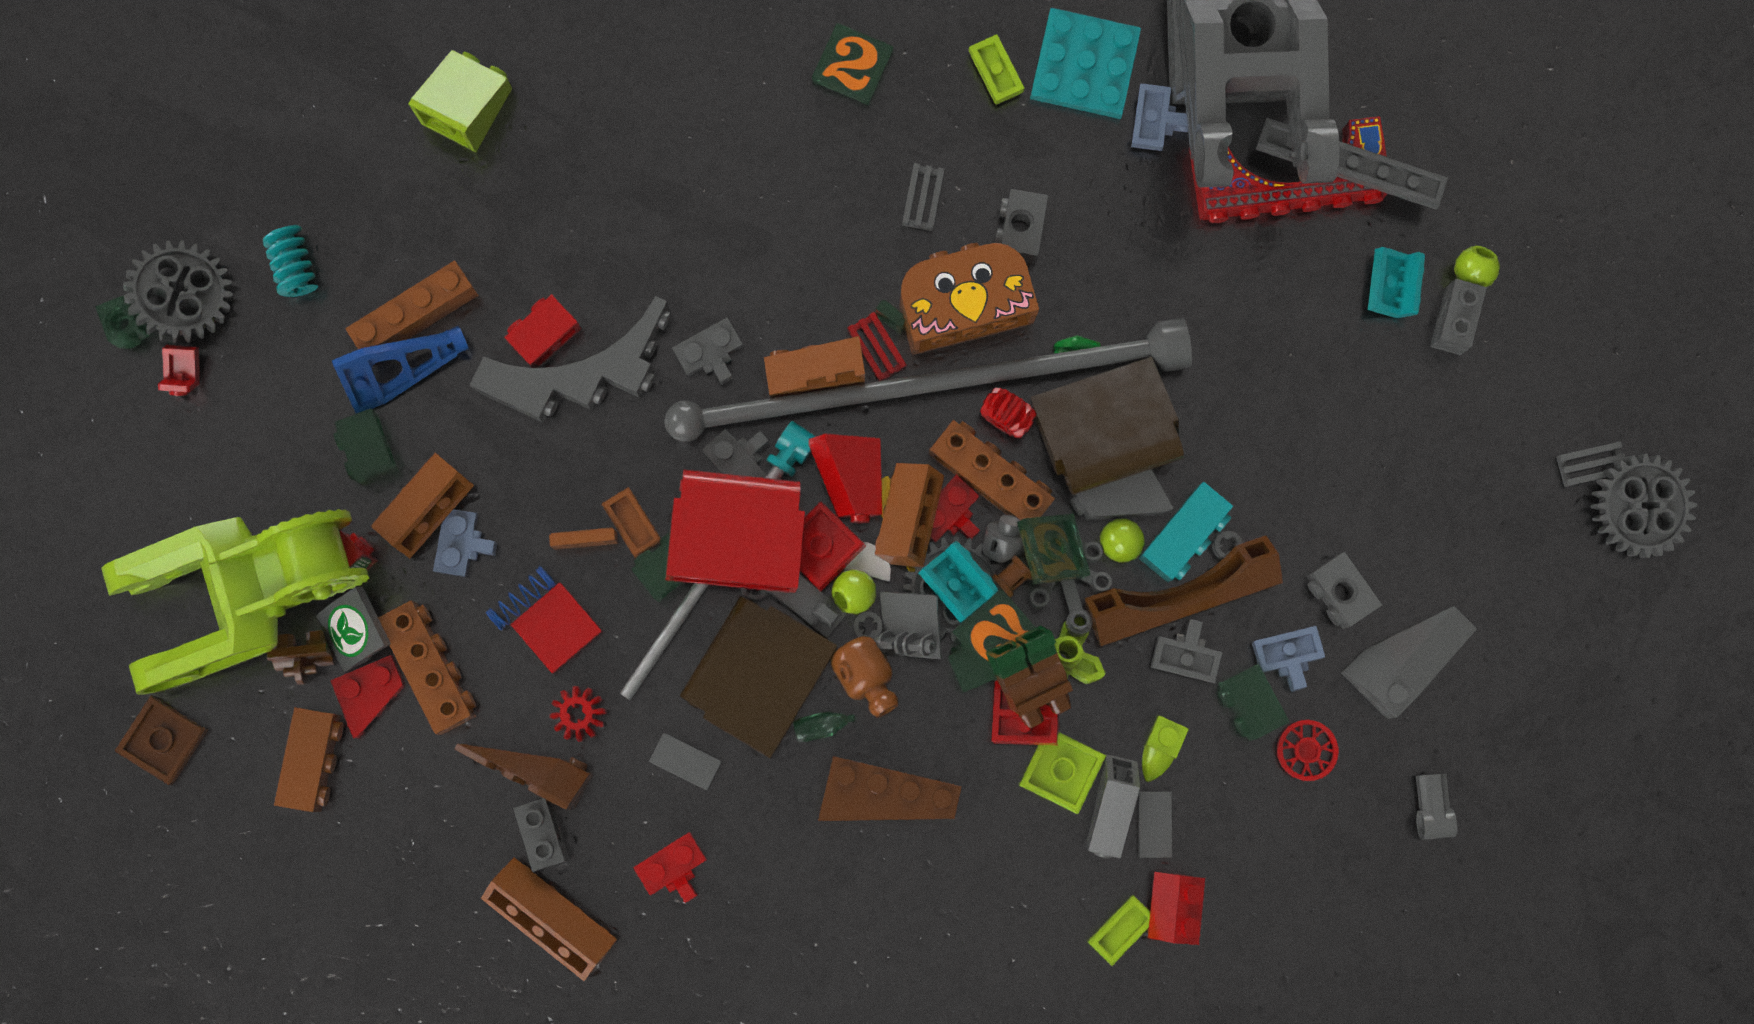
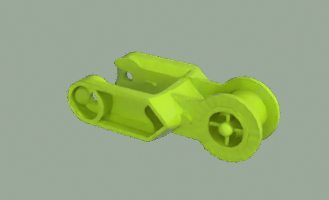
M337 509L335 511L316 512L313 515L305 514L299 518H292L288 522H280L277 526H270L268 530H263L255 536H252L241 517H235L193 527L105 564L101 569L109 596L129 591L131 595L148 592L170 583L175 578L202 568L219 627L217 632L131 663L129 668L136 693L143 695L175 688L270 652L278 644V617L285 615L286 609L301 603H309L312 600H324L336 593H344L347 589H354L356 586L362 585L363 582H367L369 575L366 568H350L339 530L352 522L350 512Z

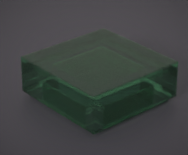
M882 300L876 307L875 314L898 334H901L905 329L906 322L903 313L886 300Z

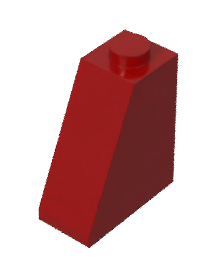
M823 434L810 438L809 447L837 516L851 518V523L862 524L869 523L870 517L882 515L880 438Z

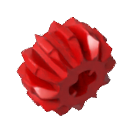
M994 388L985 398L980 410L981 415L993 427L1015 438H1022L1029 431L1036 416L1035 410L1031 408L1030 404L1014 393L1002 388Z
M573 686L572 698L566 690H563L560 694L565 702L561 703L560 701L553 700L552 705L560 708V713H551L550 719H561V722L554 726V730L559 732L566 728L564 739L570 740L575 732L576 740L582 742L584 740V730L593 738L596 736V733L591 726L593 724L601 728L604 726V722L597 720L596 715H605L607 713L606 709L595 708L603 699L597 696L590 700L593 693L592 689L587 688L581 697L580 687ZM579 705H582V712L586 714L583 720L577 719L578 723H575V716L571 714L573 708L579 709Z

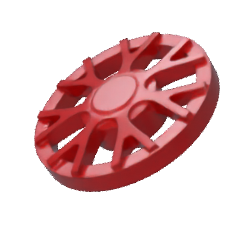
M1301 720L1290 724L1281 733L1277 742V757L1282 768L1293 778L1302 781L1319 780L1328 775L1336 765L1339 753L1338 743L1332 731L1324 724L1314 720ZM1303 725H1312L1311 737H1303ZM1299 726V732L1296 731L1294 728ZM1316 727L1321 729L1318 733H1316ZM1290 731H1293L1299 738L1295 745L1286 739ZM1324 732L1328 736L1329 741L1320 746L1316 738ZM1330 743L1332 745V749L1327 748V746ZM1293 748L1295 757L1285 760L1283 749ZM1322 750L1332 752L1330 762L1320 759ZM1297 760L1304 763L1301 774L1292 770ZM1317 762L1321 772L1312 775L1309 763ZM1323 763L1328 765L1325 769L1322 765ZM1306 771L1308 772L1309 776H1304Z

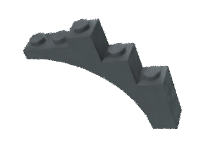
M655 296L643 317L624 337L606 350L583 361L559 367L527 368L506 365L483 357L470 383V387L475 392L544 423L547 416L551 417L554 414L558 405L557 395L592 410L595 403L599 405L602 402L607 391V387L604 385L608 383L640 398L643 391L648 392L655 379V375L652 374L654 369L651 363L644 360L646 357L649 359L652 357L658 343L655 340L659 329L664 330L671 318V313L668 312L670 309L667 301Z

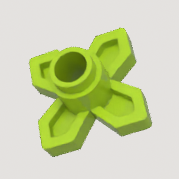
M1082 617L1074 618V623L1077 626L1085 625ZM1064 622L1054 645L1065 669L1067 679L1071 675L1084 684L1102 679L1105 672L1099 657L1083 652L1082 645L1089 632L1085 636L1075 637L1067 631ZM1060 654L1065 655L1067 659L1063 658Z

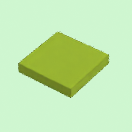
M1059 732L1058 746H1037L1019 786L1075 814H1079L1106 755Z

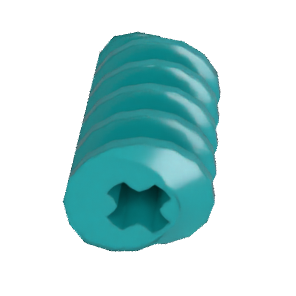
M299 225L278 228L263 238V246L267 248L266 256L271 260L269 263L270 270L275 272L273 280L278 284L276 291L280 296L284 297L303 296L318 288V285H308L309 281L315 279V273L304 272V270L312 266L311 261H301V258L307 256L309 252L307 249L297 248L305 243L303 237H294V235L302 230Z

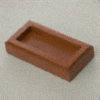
M629 487L602 503V506L635 559L663 542Z
M613 528L551 533L549 541L550 547L554 550L618 544V533Z

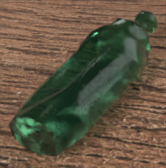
M826 711L798 718L793 722L797 741L809 742L833 736L840 729H843L848 722H854L855 716L853 714L846 716Z

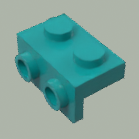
M1386 247L1375 249L1368 310L1393 318L1417 315L1421 303L1420 296L1425 254L1421 252L1405 254Z
M958 541L953 542L943 553L918 573L960 623L998 592V588L990 575L979 567L973 560L971 553L962 547Z

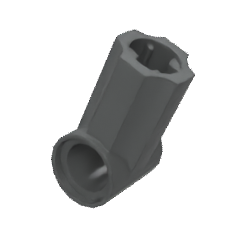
M1446 774L1416 776L1420 809L1417 811L1416 825L1420 839L1456 837L1457 819L1454 810L1450 808Z

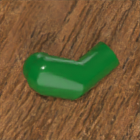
M1076 335L1057 341L1053 346V354L1100 347L1101 343Z

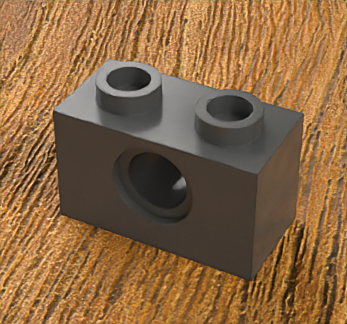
M1011 189L1008 199L1002 198L999 217H1005L1003 229L997 228L995 243L1005 244L1014 248L1021 254L1025 262L1035 264L1039 254L1048 195ZM1017 220L1024 221L1028 229L1023 232L1016 231L1012 223Z
M1455 279L1445 288L1430 347L1457 355H1462L1472 348L1487 287Z
M1345 552L1335 556L1306 576L1310 581L1308 587L1317 599L1322 598L1328 607V610H1326L1328 617L1336 626L1340 625L1342 629L1353 626L1382 606ZM1337 584H1341L1347 589L1348 596L1345 601L1338 599L1335 595Z
M542 798L513 808L532 872L570 860L552 802Z

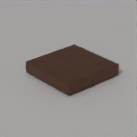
M151 695L115 749V752L167 785H173L209 729L158 697Z

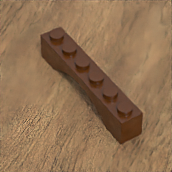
M1265 535L1236 545L1212 569L1182 585L1150 592H1135L1113 588L1084 598L1087 612L1090 613L1093 621L1091 628L1100 645L1103 646L1281 584L1283 580L1279 553Z

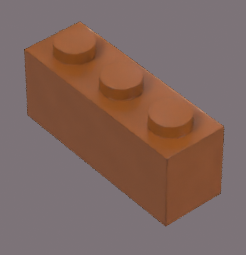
M434 453L390 505L380 514L371 527L394 548L410 559L474 485L438 454Z
M896 463L894 474L890 480V491L887 504L883 509V521L879 536L876 539L875 550L876 556L891 565L924 567L944 480V475L928 464Z
M294 707L274 806L308 812H321L322 806L325 807L330 796V787H327L329 774H333L337 762V756L333 754L335 743L340 741L343 733V722H340L341 715Z

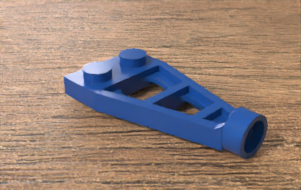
M458 325L439 334L361 348L331 361L356 415L387 403L458 356V353L469 348ZM422 349L431 350L432 357L415 368L409 366L406 359L408 353ZM398 360L402 364L401 373L387 383H379L373 374V365L380 361Z

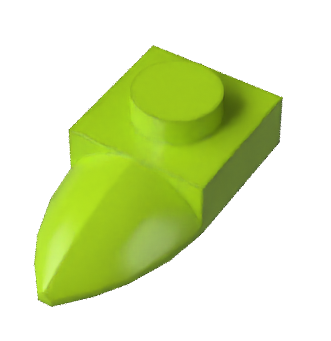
M1157 716L1142 754V771L1146 782L1149 783L1155 780L1170 767L1173 760L1178 756L1189 730L1188 728L1162 716Z

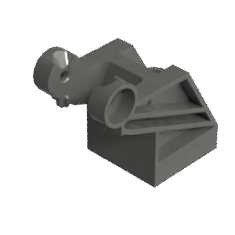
M1167 0L1169 87H1171L1170 105H1186L1191 159H1194L1197 186L1200 188L1229 187L1232 182L1234 170L1232 164L1228 161V146L1231 144L1233 133L1230 124L1226 122V104L1286 101L1292 145V152L1289 153V158H1293V166L1297 167L1300 181L1303 184L1332 183L1338 173L1340 145L1338 128L1335 120L1330 118L1328 18L1317 0ZM1231 18L1236 19V21L1243 23L1247 27L1252 38L1248 47L1237 42L1232 35L1230 27Z

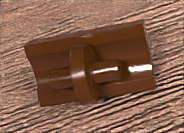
M322 630L306 633V645L296 646L294 635L280 634L278 635V644L270 652H267V659L272 661L274 669L276 671H283L284 677L294 676L298 685H305L308 675L317 674L319 666L334 665L335 659L328 646L326 635Z

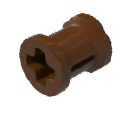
M1016 555L1011 558L1012 562L1002 572L991 577L1009 598L1014 595L1013 592L1027 579L1032 580L1035 577Z

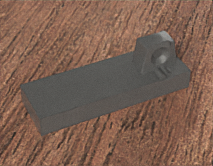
M800 574L798 589L795 593L768 591L782 605L826 639L847 614L841 611L836 604Z

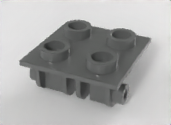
M881 591L883 633L874 638L880 651L885 653V655L942 659L938 595Z

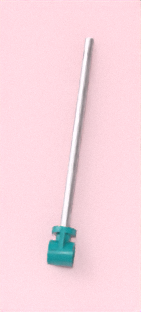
M791 421L775 445V448L780 450L777 456L770 453L766 459L773 466L766 478L780 479L783 474L793 478L797 471L792 466L795 462L801 465L811 453L809 439L816 436L794 421ZM693 584L620 692L621 695L629 700L633 698L708 587L707 584Z

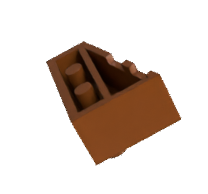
M859 336L821 345L805 346L790 352L789 350H777L771 352L770 356L764 357L770 398L865 383V371Z

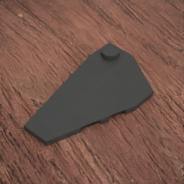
M1452 606L1363 650L1341 674L1386 719L1397 718L1423 692L1477 628L1455 606Z

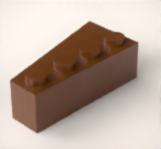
M833 756L818 821L955 819L962 786Z

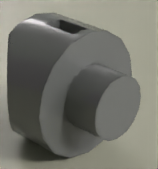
M1002 515L999 521L990 522L986 527L983 538V554L991 560L1003 563L1010 560L1014 555L1019 556L1024 553L1029 533L1021 527L1020 519L1012 515ZM997 541V548H993L995 542Z

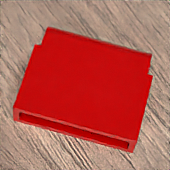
M683 469V476L680 481V498L674 497L665 580L795 593L799 584L805 511L798 510L801 495L800 482Z

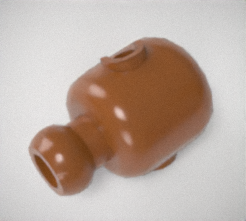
M869 636L858 637L835 651L831 658V666L850 698L853 700L866 698L869 702L868 708L870 713L877 718L890 713L898 706V697L894 692L889 691L886 686L893 676L892 667L886 655L877 647L873 638Z

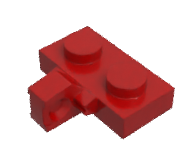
M957 474L940 493L930 539L935 544L947 531L953 536L959 531L967 539L970 538L971 541L980 532L969 520L973 516L969 508L980 496Z
M688 832L633 868L650 896L666 886L670 893L676 889L686 903L697 896L690 883V880L695 877L692 869L707 859L691 832Z

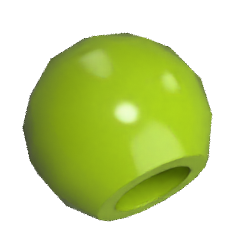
M1472 246L1463 250L1457 257L1454 271L1456 278L1459 280L1489 287L1498 277L1500 264L1497 255L1491 250L1482 246Z
M1118 518L1110 521L1103 528L1100 535V545L1104 554L1109 559L1118 563L1130 562L1142 553L1145 545L1144 534L1141 527L1134 521Z
M851 569L842 572L832 586V598L838 608L845 613L859 614L867 611L875 602L877 596L876 585L872 577L861 570Z

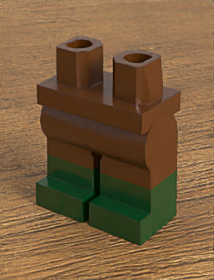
M1041 625L1016 637V642L1010 640L985 652L1010 709L1017 713L1023 723L1029 728L1044 721L1039 707L1049 703L1051 711L1055 714L1071 709L1068 693L1073 691L1055 648L1054 644L1056 641L1051 630Z

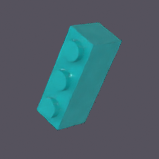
M1203 481L1138 559L1167 583L1174 578L1181 580L1191 568V565L1187 563L1194 553L1200 556L1211 544L1212 541L1208 539V536L1214 529L1220 532L1232 517L1227 513L1232 509L1233 505Z

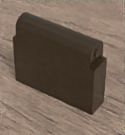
M1152 357L1030 397L1031 407L1036 413L1035 421L1057 476L1064 475L1072 495L1184 458V451L1179 438V419Z
M740 596L679 696L688 701V704L705 711L703 719L771 759L830 662L838 645L771 605L766 611L757 603Z

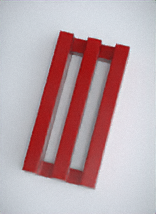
M875 312L869 314L865 319L862 318L858 323L847 327L852 338L859 336L862 355L878 381L886 380L907 367V364ZM872 323L897 363L896 366H892L870 330L869 324ZM863 330L887 371L881 372L857 331Z

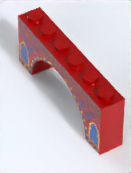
M1380 116L1354 119L1347 122L1342 129L1343 143L1387 157ZM1229 147L1228 161L1232 164L1234 170L1230 186L1200 188L1197 186L1195 179L1194 159H1191L1200 221L1209 220L1210 223H1221L1227 221L1228 217L1240 216L1241 219H1252L1258 217L1259 213L1271 212L1273 216L1289 213L1290 209L1302 208L1303 212H1311L1321 209L1323 205L1333 204L1334 208H1343L1352 205V202L1363 200L1364 204H1375L1383 201V198L1387 195V193L1336 177L1332 183L1303 184L1301 181L1284 183L1263 179L1245 169L1235 159Z

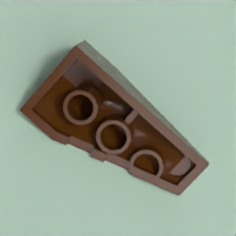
M458 743L454 750L485 767L501 771L500 774L505 778L521 785H528L527 790L565 810L576 808L593 776L592 773L586 771L589 766L588 764L572 756L567 761L553 757Z

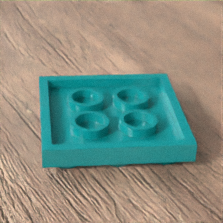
M1050 8L1030 99L1121 119L1141 28Z

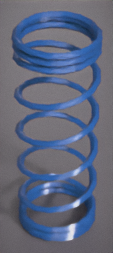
M541 566L536 569V572L543 578L548 588L531 575H528L538 597L523 585L518 584L528 605L508 592V596L518 614L501 601H498L508 623L502 620L491 608L486 611L487 616L500 630L503 631L506 628L505 624L510 625V619L503 607L512 614L520 616V610L513 598L523 606L530 608L531 604L523 589L534 598L540 599V593L532 580L545 590L550 591L551 587L554 588L556 586L554 580Z

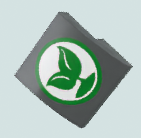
M362 586L355 587L345 593L316 616L344 673H348L372 659V655L391 645Z

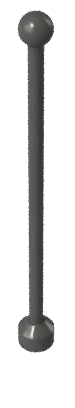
M1183 317L1157 321L1147 334L1145 340L704 409L692 401H678L667 410L664 423L667 432L672 438L681 442H690L697 439L707 427L1141 360L1152 357L1155 365L1164 372L1190 368L1192 365L1191 340L1185 319Z

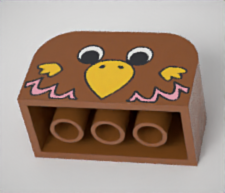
M971 243L962 246L959 252L948 254L947 251L933 253L929 256L928 260L921 261L909 269L901 286L900 313L912 355L1034 324L1039 311L1024 258L1014 248L1001 243H991L979 246L978 243Z

